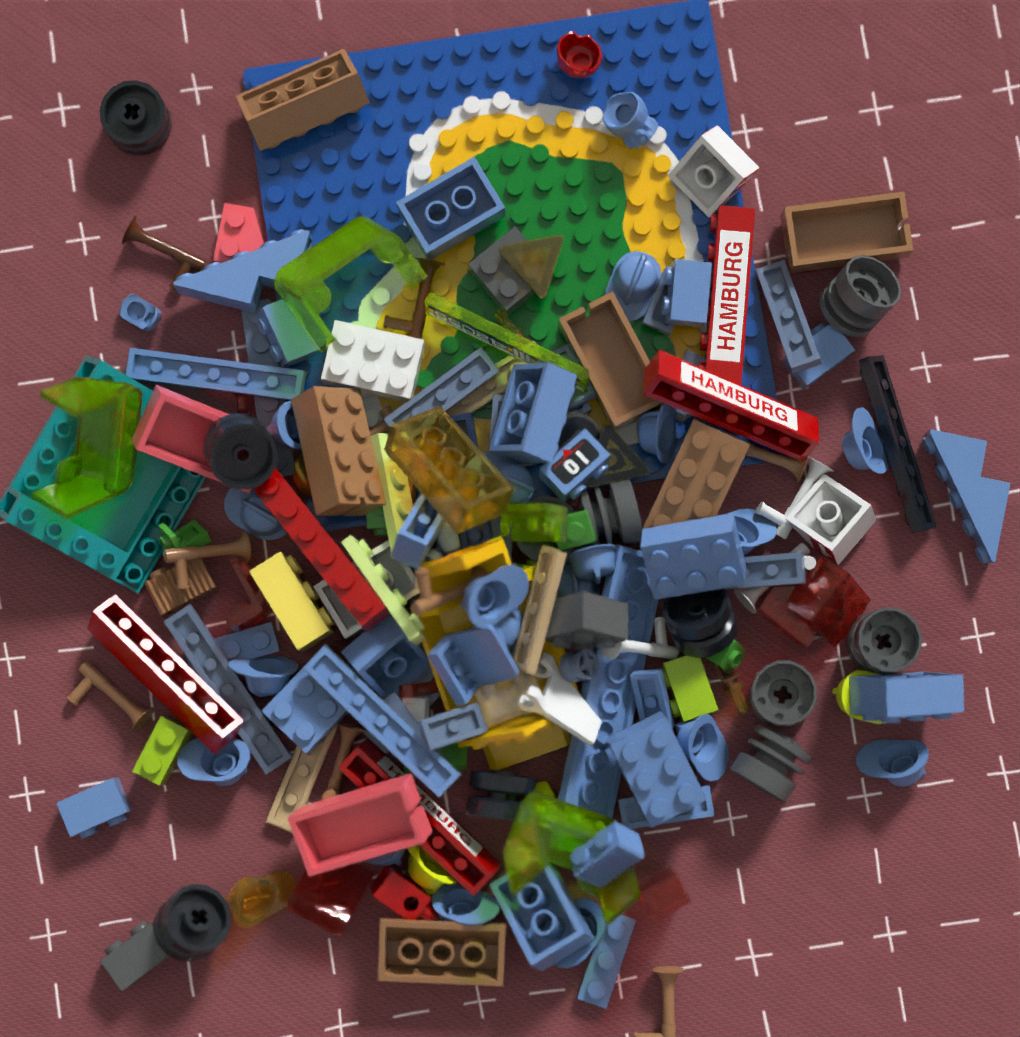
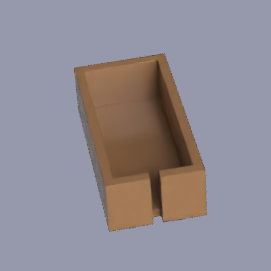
M905 192L784 207L780 215L789 274L844 267L853 257L860 255L873 257L883 262L906 259L913 252L910 224H904L908 219Z
M612 291L588 304L587 311L589 316L585 317L586 311L584 307H581L559 318L558 327L596 392V399L611 428L616 431L639 419L644 413L661 408L663 403L643 395L644 369L650 361Z
M313 386L292 398V407L316 516H338L340 514L342 516H364L385 505L386 501L360 389Z
M694 417L642 529L717 516L747 453L750 442Z

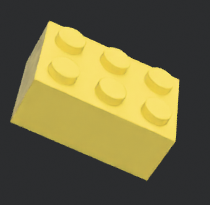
M280 551L249 571L297 650L305 652L334 634L331 626L335 625L333 618L327 609H324V607L319 608L315 601L319 599V596L311 583H308V581L303 583L299 575L304 572L292 555L287 557Z

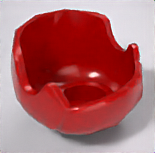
M570 31L560 38L556 54L558 66L563 73L574 78H587L598 71L602 61L601 48L589 34L580 36L575 31Z

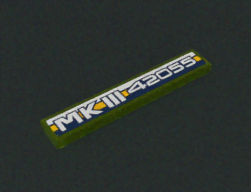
M429 293L426 297L425 307L427 315L525 364L549 362L577 375L574 386L582 392H585L589 386L588 369L434 293Z

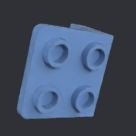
M488 625L485 629L475 627L444 634L428 654L433 667L457 706L467 704L480 686L512 680L519 674L518 667L492 625Z

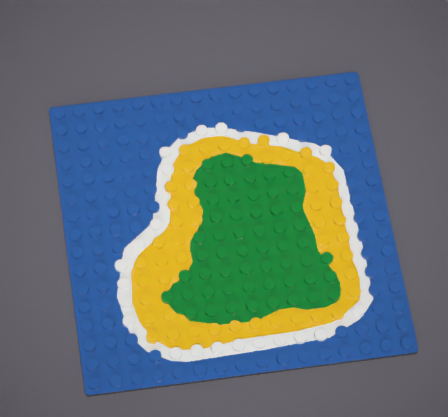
M687 0L347 53L359 74L369 99V104L363 106L361 110L355 113H347L337 117L330 124L312 128L303 136L289 138L272 149L260 151L252 134L268 241H280L287 238L293 231L300 229L310 231L314 241L298 294L275 288L277 301L294 294L296 295L320 347L319 352L314 357L287 367L307 372L304 391L313 386L333 387L324 385L321 376L335 320L409 336L407 331L383 328L386 315L412 321L421 280L420 264L415 258L426 259L399 214L396 202L473 157L476 158L505 206V217L432 259L445 263V265L437 269L431 283L426 309L427 315L422 339L425 342V350L414 396L480 347H482L494 364L510 355L431 316L428 305L513 347L516 345L511 338L518 332H521L525 338L529 336L528 338L531 342H536L544 356L567 344L558 327V319L581 307H584L586 311L585 317L589 316L587 311L588 304L606 294V288L614 267L625 254L635 251L649 254L659 264L661 274L664 268L670 267V264L675 259L707 262L709 243L714 244L715 233L709 231L710 218L668 175L697 139L713 127L718 125L732 139L708 0ZM570 31H575L580 36L589 34L600 46L602 61L594 75L587 78H574L562 72L558 66L556 54L557 45L562 36ZM324 57L248 68L243 72L245 91ZM633 92L639 95L645 103L648 116L654 118L658 123L656 133L646 145L636 149H629L624 144L622 138L613 135L604 125L602 117L606 103L615 94ZM741 189L723 206L744 207ZM515 226L528 242L561 237L562 242L552 270L554 272L553 281L548 284L545 296L540 297L538 294H535L508 317L504 315L469 272L468 264ZM551 247L536 249L535 251L540 254L538 251L544 253L546 258L543 259L547 263ZM752 255L741 385L777 400ZM644 316L637 320L629 321L649 361L653 359L659 350L682 359L688 349L705 358V351L700 350V339L702 332L707 333V323L701 328L674 325L671 334L668 336L641 324ZM361 393L369 430L384 421L379 414L381 409L390 405L393 411L405 404L404 402ZM595 398L588 402L592 411L584 417H587L596 424L602 436L605 425L610 424ZM493 402L472 413L479 454L489 453ZM676 413V447L672 458L667 463H661L657 455L646 452L641 448L637 431L639 419L615 431L649 470L648 474L627 478L631 484L666 478L695 416L687 413L686 417ZM438 418L412 437L411 440L429 465L434 468H442L437 476L451 482L442 421ZM721 428L729 433H732L742 439L749 441L757 447L786 456L783 453H780L776 450L761 445L736 433ZM609 439L606 451L608 452L611 448L620 451V454L626 460L624 461L626 465H623V468H619L620 470L612 471L610 469V472L606 471L604 475L637 469L619 447ZM402 448L405 467H413L414 480L416 482V469ZM299 449L307 508L325 531L367 526L366 515L342 516L340 514L338 516H316L302 449ZM608 452L610 459L607 465L613 466L618 462L616 461L617 457L614 453ZM745 456L740 467L768 462ZM519 463L529 471L532 477L533 488L535 489L530 500L536 497L557 496L539 478L540 468L546 463ZM427 483L415 486L416 501ZM586 483L585 486L587 487L586 490L590 491L593 490V487L598 486L599 489L609 488V483H604L589 487ZM455 504L452 512H456Z

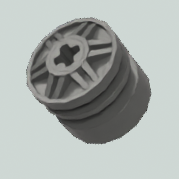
M856 256L842 268L837 276L821 292L819 300L821 312L826 320L843 334L853 337L865 336L900 300L901 288L893 271L883 262L869 256Z
M629 479L609 483V498H603L598 486L593 487L595 501L590 502L587 490L579 496L578 512L588 510L596 535L595 542L589 543L590 546L600 545L598 537L602 536L605 544L612 545V534L618 533L623 545L641 542L642 525L635 494Z
M885 607L860 616L851 625L847 634L846 648L850 659L860 670L880 675L894 673L908 668L917 659L922 648V634L918 623L910 614L898 608ZM883 637L882 644L885 647L878 649L876 647L878 641L875 638Z
M776 661L766 665L756 675L750 688V705L754 714L764 724L773 728H790L799 724L812 712L817 700V686L812 675L802 665L792 661ZM781 688L786 689L785 694L790 696V699H786L783 704L778 703V697L774 696V693H778Z
M757 724L753 732L763 738V742L760 743L752 738H748L746 742L757 752L754 756L740 752L730 770L767 794L786 803L796 787L786 777V774L790 771L803 775L805 771L794 764V761L797 759L809 765L812 757L800 747V744L775 729L765 728Z

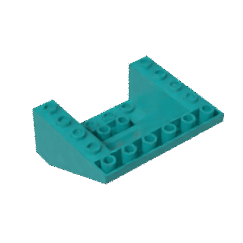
M85 355L0 499V517L130 590L139 593L164 550L159 541V537L162 534L158 525L164 523L174 532L206 477L136 450L131 440L153 391L104 361Z

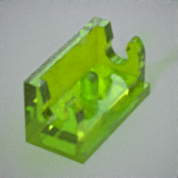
M549 503L500 504V511H502L500 530L502 536L509 535V525L511 523L512 541L566 542L568 507Z

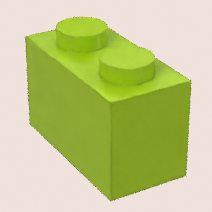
M686 655L661 664L666 688H670L673 697L669 701L674 718L680 717L681 722L718 710L701 658Z
M161 716L132 772L157 785H166L178 762L179 752L188 743L192 732L185 725L170 717Z

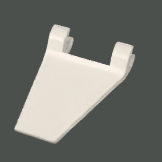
M543 653L535 675L548 679L543 693L538 688L530 686L526 696L521 695L518 706L525 711L536 712L545 716L592 746L602 721L574 686L563 678L555 659L550 654Z

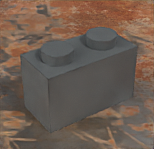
M145 921L141 922L129 931L132 935L130 939L124 943L119 939L104 950L107 956L101 959L100 962L121 991L169 957L157 944L153 932L154 921L148 925Z

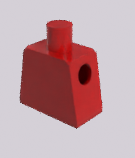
M393 864L384 866L370 884L373 896L406 920H416L419 918L424 921H436L439 916L429 903L431 900L430 895ZM410 896L415 897L410 903L404 902Z

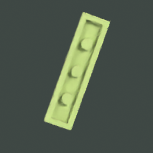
M377 433L371 436V441L386 504L383 505V512L392 553L397 534L412 510L413 503L400 441L394 434Z
M352 535L343 540L341 543L408 639L416 646L427 639L421 631L425 626L420 618L414 613L410 615L404 607L408 603L406 598L398 588L392 590L387 583L391 578L380 563L375 566L370 559V556L374 553L363 539L361 541L356 540Z

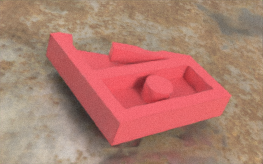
M224 203L213 258L214 263H223L231 260L239 252L254 251L259 249L264 243L254 208Z

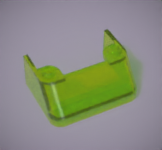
M359 216L354 218L281 267L274 277L276 290L321 353L336 340L318 315L331 303V292L323 280L369 249L381 262L392 263L411 291L428 277L402 239L369 217Z
M75 377L40 391L41 398L75 418L78 417L75 454L62 460L57 465L55 483L33 492L32 499L63 518L69 519L125 493L132 485L135 475L137 450L131 440L141 419L142 391L130 383L85 377Z
M531 792L520 804L503 849L511 894L517 895L548 867L547 862L573 870L569 855L577 847L584 845L596 836L600 830H604L616 820L539 792ZM632 865L630 869L626 868L625 872L617 875L616 879L613 878L612 882L608 881V884L603 885V888H599L576 877L578 886L584 893L599 897L604 922L609 925L641 898Z

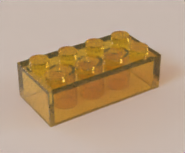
M441 406L391 425L384 451L457 534L506 513L515 488Z

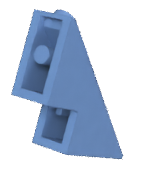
M296 230L280 241L271 240L263 243L259 249L254 251L239 252L226 262L211 263L203 271L195 274L186 273L176 278L173 285L180 295L255 313L263 285L298 294L314 241L310 231Z
M930 429L922 438L923 446L929 455L933 454L937 463L935 466L936 473L942 482L946 481L951 491L948 493L949 500L955 509L960 510L964 518L961 523L965 533L969 537L972 536L977 545L975 553L981 564H992L996 561L1011 483L981 477L988 441Z

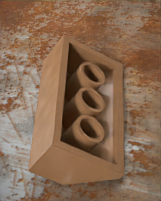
M345 49L236 96L260 151L275 148L289 138L303 136L312 128L330 124L337 117L347 113H355L370 103L359 74Z
M380 919L378 981L503 987L506 924L482 923L479 925H463L447 921Z

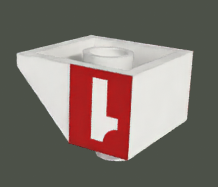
M717 125L697 139L669 173L668 177L710 218L711 214L717 212L719 205L723 206L743 188L758 171L759 167Z
M826 474L819 478L785 518L817 552L836 565L841 563L877 520L870 503Z

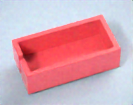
M156 385L131 441L136 450L221 482L207 464L203 453V444L209 427L219 418L229 414ZM249 489V490H241V491H244V492H246V493H250V490H251V489Z
M412 773L298 807L287 819L308 876L424 843L431 834L432 829L423 805L417 807L421 798Z

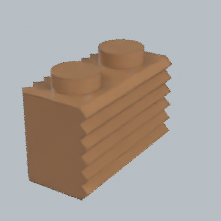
M204 558L186 561L190 588L176 589L175 567L169 570L163 567L149 575L151 579L146 581L145 585L162 616H167L219 588Z

